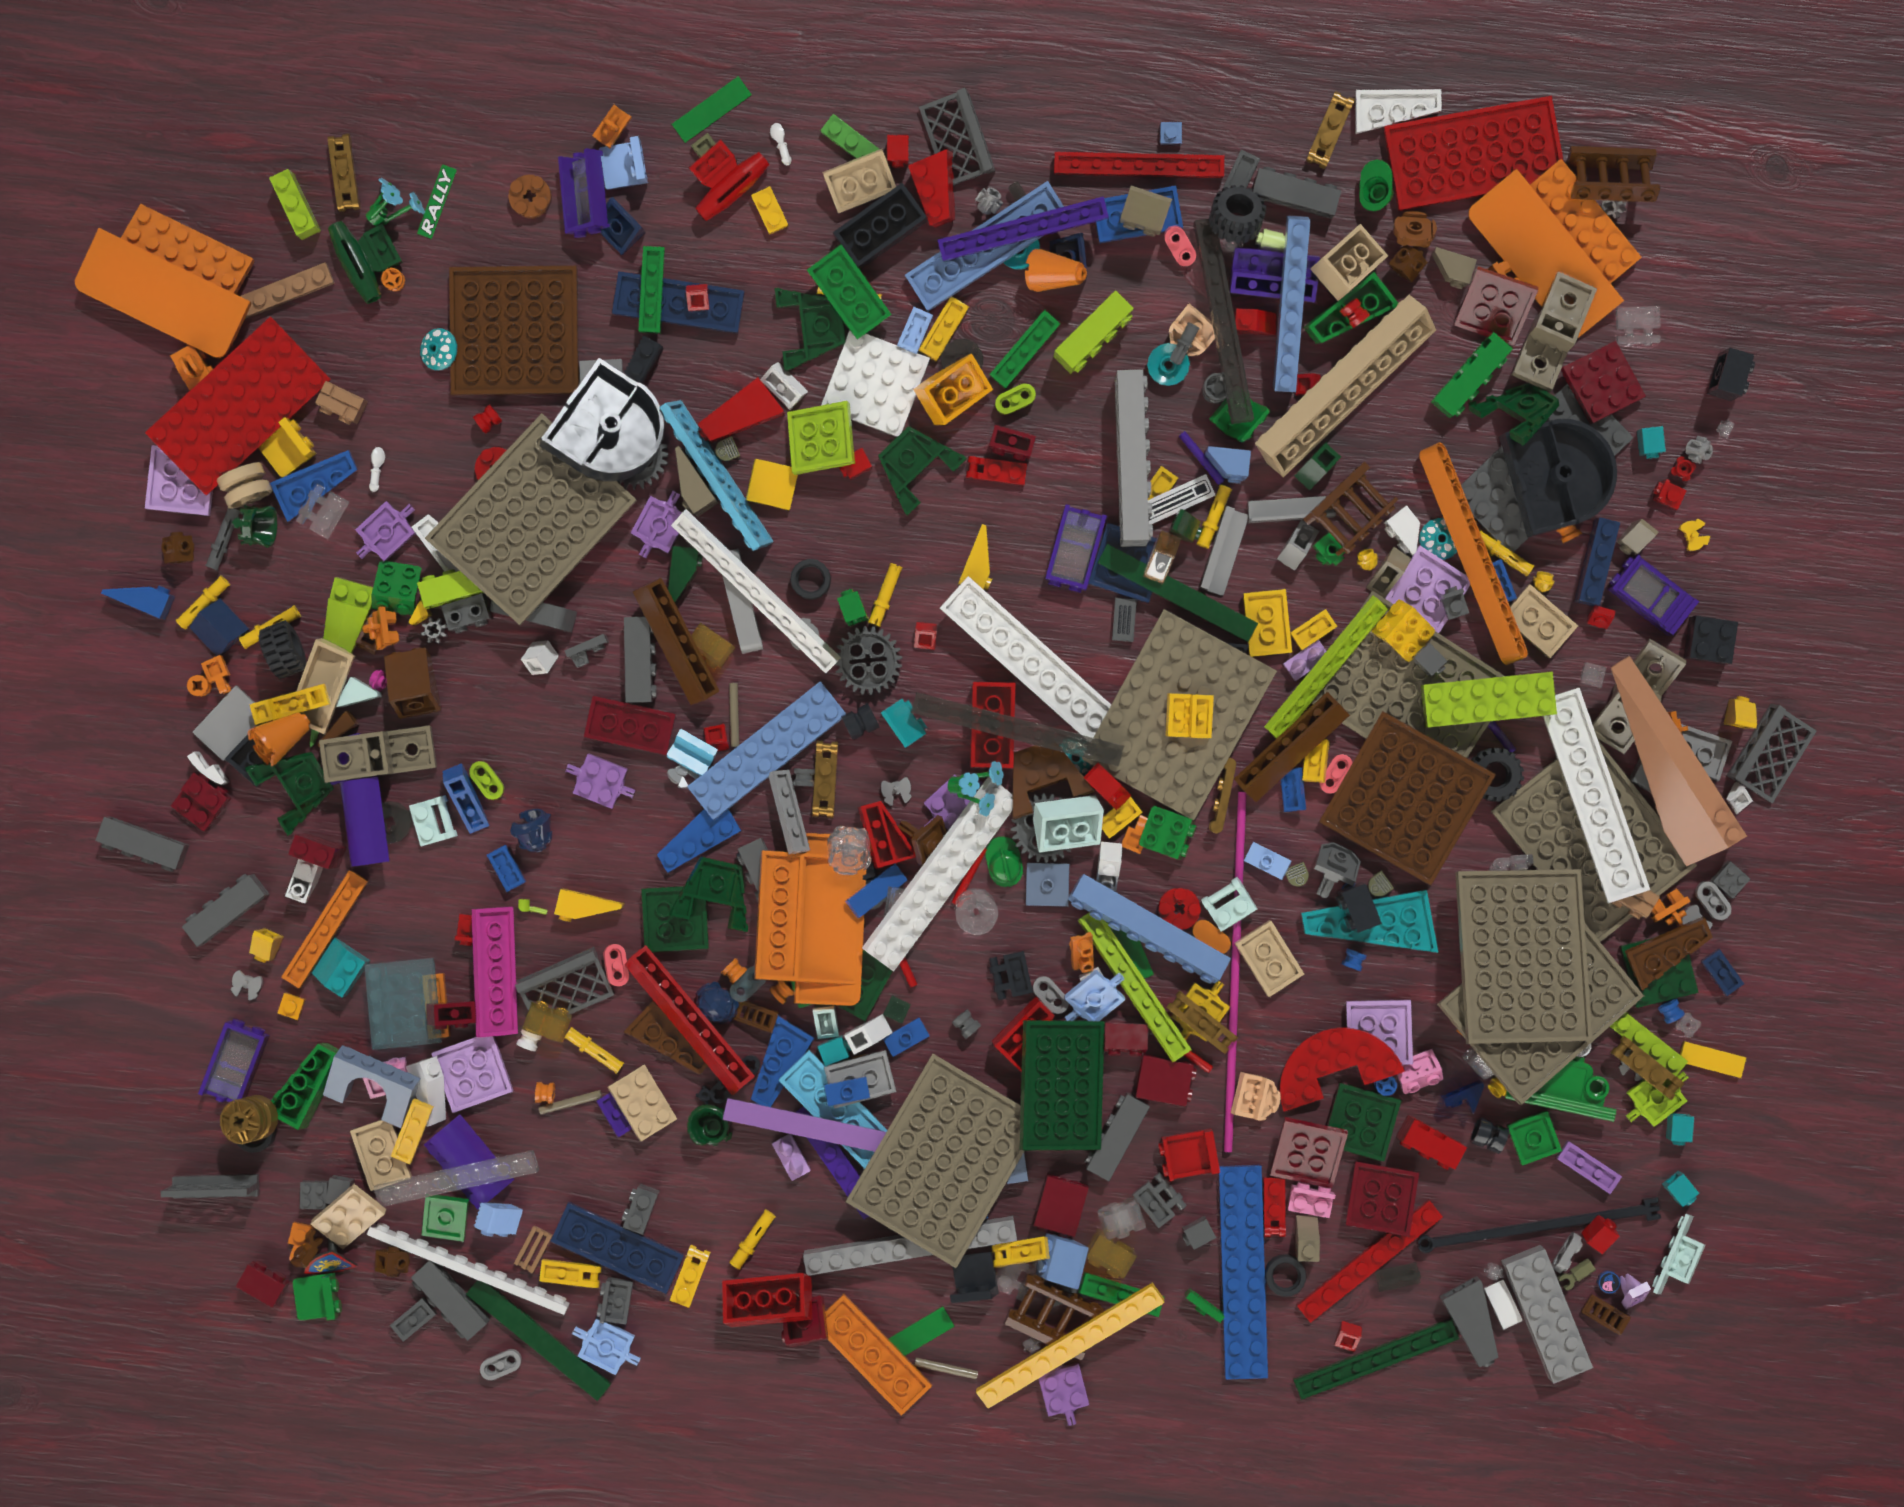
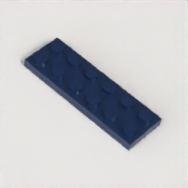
M618 271L612 310L613 315L639 318L642 275ZM664 278L661 322L739 334L745 295L744 290L708 285L710 309L688 311L686 286L700 284Z
M568 1202L550 1241L667 1294L685 1255L642 1234L623 1228L622 1225L571 1202Z

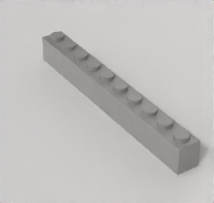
M1013 1216L984 1220L968 1249L1017 1241ZM894 1235L805 1250L803 1257L806 1274L815 1275L933 1254L901 1235Z

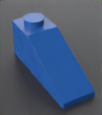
M160 585L157 588L103 589L101 594L164 620L175 599V596L169 594V589Z
M461 763L442 771L443 783L469 833L471 834L488 827L489 822L463 764Z

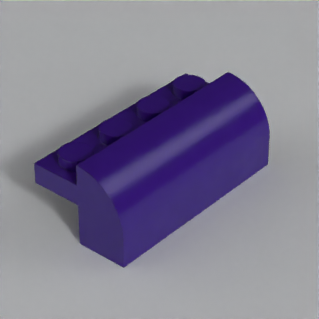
M1235 247L1230 273V293L1280 298L1284 252ZM1307 255L1304 301L1315 302L1318 280L1310 268L1320 260L1319 256Z
M378 777L340 782L351 867L389 862Z
M461 1115L457 1116L424 1144L429 1153L434 1156L443 1170L448 1173L477 1210L481 1207V1203L489 1202L514 1180Z

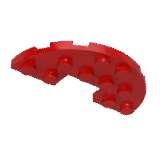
M1350 1027L1323 1030L1304 1040L1289 1057L1280 1083L1283 1111H1287L1324 1099L1318 1078L1357 1065L1364 1085L1403 1073L1405 1069L1394 1050L1379 1037L1367 1031Z

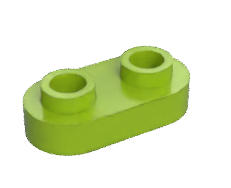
M1021 384L1000 394L995 402L997 411L1002 415H1009L1030 405L1035 400V389L1030 384ZM1027 392L1029 394V397L1027 399H1023L1021 397V393ZM1008 401L1010 403V406L1008 408H1004L1002 406V402Z
M483 761L472 764L469 770L470 777L483 795L491 800L500 798L504 794V784L491 766ZM480 768H483L485 770V774L483 776H480L478 774V770ZM492 785L497 786L498 790L496 793L491 792L490 788Z

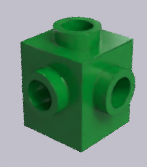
M1330 533L1326 534L1312 546L1317 552L1316 558L1322 565L1326 563L1329 566L1333 563L1336 566L1345 559L1343 556L1345 552L1339 556L1335 554L1342 546ZM1329 547L1332 548L1333 554L1329 552Z

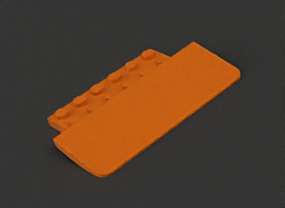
M1562 159L1558 160L1531 184L1515 169L1470 207L1468 212L1469 219L1503 261L1508 262L1512 272L1520 281L1538 287L1535 300L1541 307L1544 305L1557 272L1597 288L1578 337H1580L1624 301L1611 283L1642 257L1596 200L1571 199V191L1574 182L1578 181V178ZM1564 296L1567 304H1574V299L1571 296Z
M140 204L121 238L98 228L75 278V286L80 292L206 354L215 358H221L231 348L252 305L249 300L236 294L255 261L253 258Z
M806 833L810 851L806 853L788 854V852L762 850L754 979L794 981V1004L855 1005L861 996L864 915L857 918L845 901L866 885V879L863 880V876L866 875L867 862H862V858L867 857L866 840L861 836Z

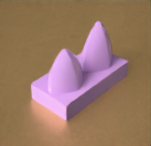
M1317 640L1287 660L1283 665L1294 681H1296L1316 665L1326 650L1321 642Z
M787 1134L772 1143L792 1181L811 1171L792 1134Z
M1626 1274L1625 1278L1620 1276L1621 1288L1625 1296L1621 1303L1625 1310L1644 1301L1651 1290L1648 1283L1641 1284L1629 1274Z

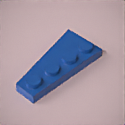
M704 809L657 856L668 873L742 830L730 809L715 820Z

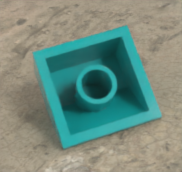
M901 699L882 711L881 714L903 746L907 748L927 734L925 729L928 727L921 717L916 719L912 712L915 709L910 701L904 702Z
M334 937L311 973L326 988L343 998L348 996L371 960Z

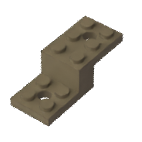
M1557 272L1542 310L1533 320L1512 376L1551 392L1553 390L1566 355L1577 341L1597 288ZM1564 296H1571L1574 299V304H1567ZM1536 359L1542 360L1544 368L1536 367L1534 361Z
M1651 639L1648 640L1633 660L1660 702L1663 693L1686 665L1685 659ZM1657 663L1661 665L1662 669L1653 671L1650 669V665ZM1615 684L1611 700L1592 725L1599 740L1625 754L1635 740L1622 705L1621 696ZM1620 722L1624 725V728L1617 730L1613 728L1612 724Z
M430 725L319 740L325 783L437 768L432 727ZM411 743L416 744L418 747L417 754L413 756L407 752V747ZM343 752H346L350 758L349 762L345 765L339 762V755Z

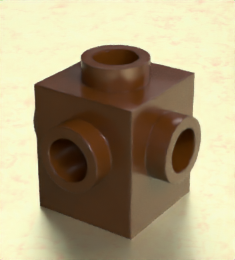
M1406 245L1401 247L1389 265L1398 276L1413 282L1428 262L1423 257L1424 252L1420 248Z
M171 532L169 537L162 538L161 550L164 555V563L194 561L193 552L195 547L192 535L184 536L183 532Z
M389 1245L388 1249L376 1250L375 1272L385 1274L388 1277H399L400 1273H408L410 1263L408 1251L393 1245Z

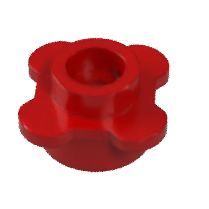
M1680 456L1676 459L1675 467L1671 468V474L1681 477L1683 481H1688L1693 470L1696 469V464Z

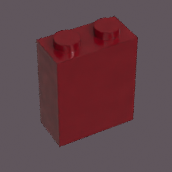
M308 833L295 834L288 855L326 869L340 867L347 847Z
M1142 1053L1135 1097L1186 1107L1187 1102H1191L1193 1090L1190 1089L1191 1081H1195L1197 1069L1193 1068L1194 1064L1181 1060L1172 1062L1170 1058Z
M1047 1173L1033 1222L1034 1226H1037V1230L1049 1233V1230L1058 1232V1236L1067 1239L1070 1236L1075 1237L1088 1193V1185Z

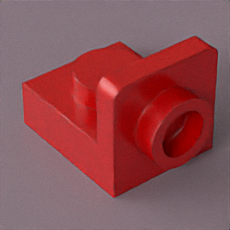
M1664 479L1656 484L1653 490L1655 494L1653 500L1678 510L1687 490L1670 483L1668 479Z
M459 914L457 935L454 940L460 941V945L472 946L473 944L472 915Z

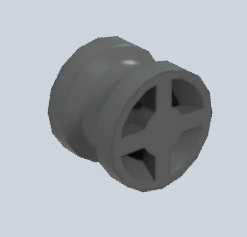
M794 768L796 779L793 781V785L814 786L812 776L815 774V769Z

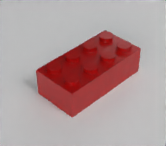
M973 682L971 767L990 768L992 762L996 761L1001 763L1002 768H1013L1016 683Z
M805 1273L722 1281L723 1324L727 1326L741 1327L813 1320L811 1277Z

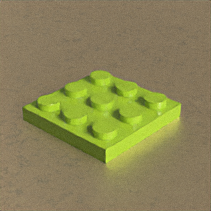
M848 401L787 412L791 465L794 475L855 464L851 411Z

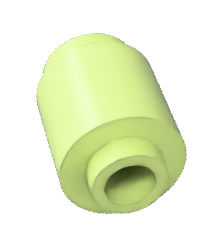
M1263 229L1256 236L1255 245H1258V249L1284 252L1285 236L1283 233Z

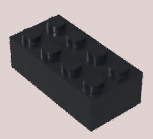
M901 183L835 230L833 235L839 245L843 246L856 266L861 270L927 223V216L904 184Z

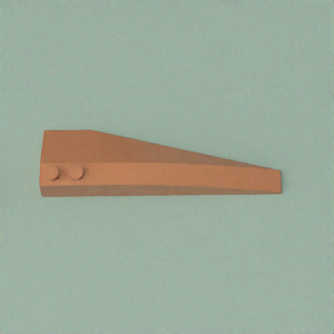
M1627 656L1610 667L1621 696L1622 705L1629 721L1630 730L1635 740L1651 794L1655 801V807L1660 817L1663 831L1684 864L1689 866L1723 851L1747 837L1705 769L1631 657Z

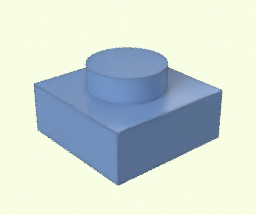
M1161 122L1160 145H1181L1182 122Z

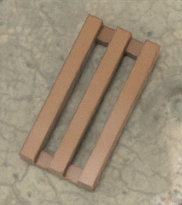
M534 1225L514 1264L521 1266L524 1270L527 1269L533 1274L553 1235ZM535 1232H538L539 1235L535 1240L527 1258L524 1262H522L521 1259L527 1247L529 1246ZM544 1235L547 1238L532 1266H530L528 1263Z

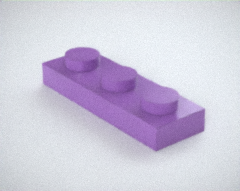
M1568 1140L1562 1147V1151L1556 1156L1558 1160L1609 1194L1612 1193L1622 1176Z

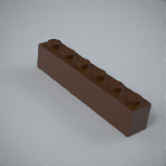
M662 577L632 591L690 705L705 701L720 692Z
M1327 691L1242 770L1234 780L1245 793L1257 802L1346 720L1350 714Z

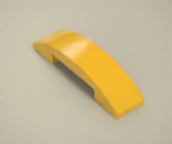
M321 684L249 705L254 723L257 725L297 712L301 713L330 705L331 703L326 685Z

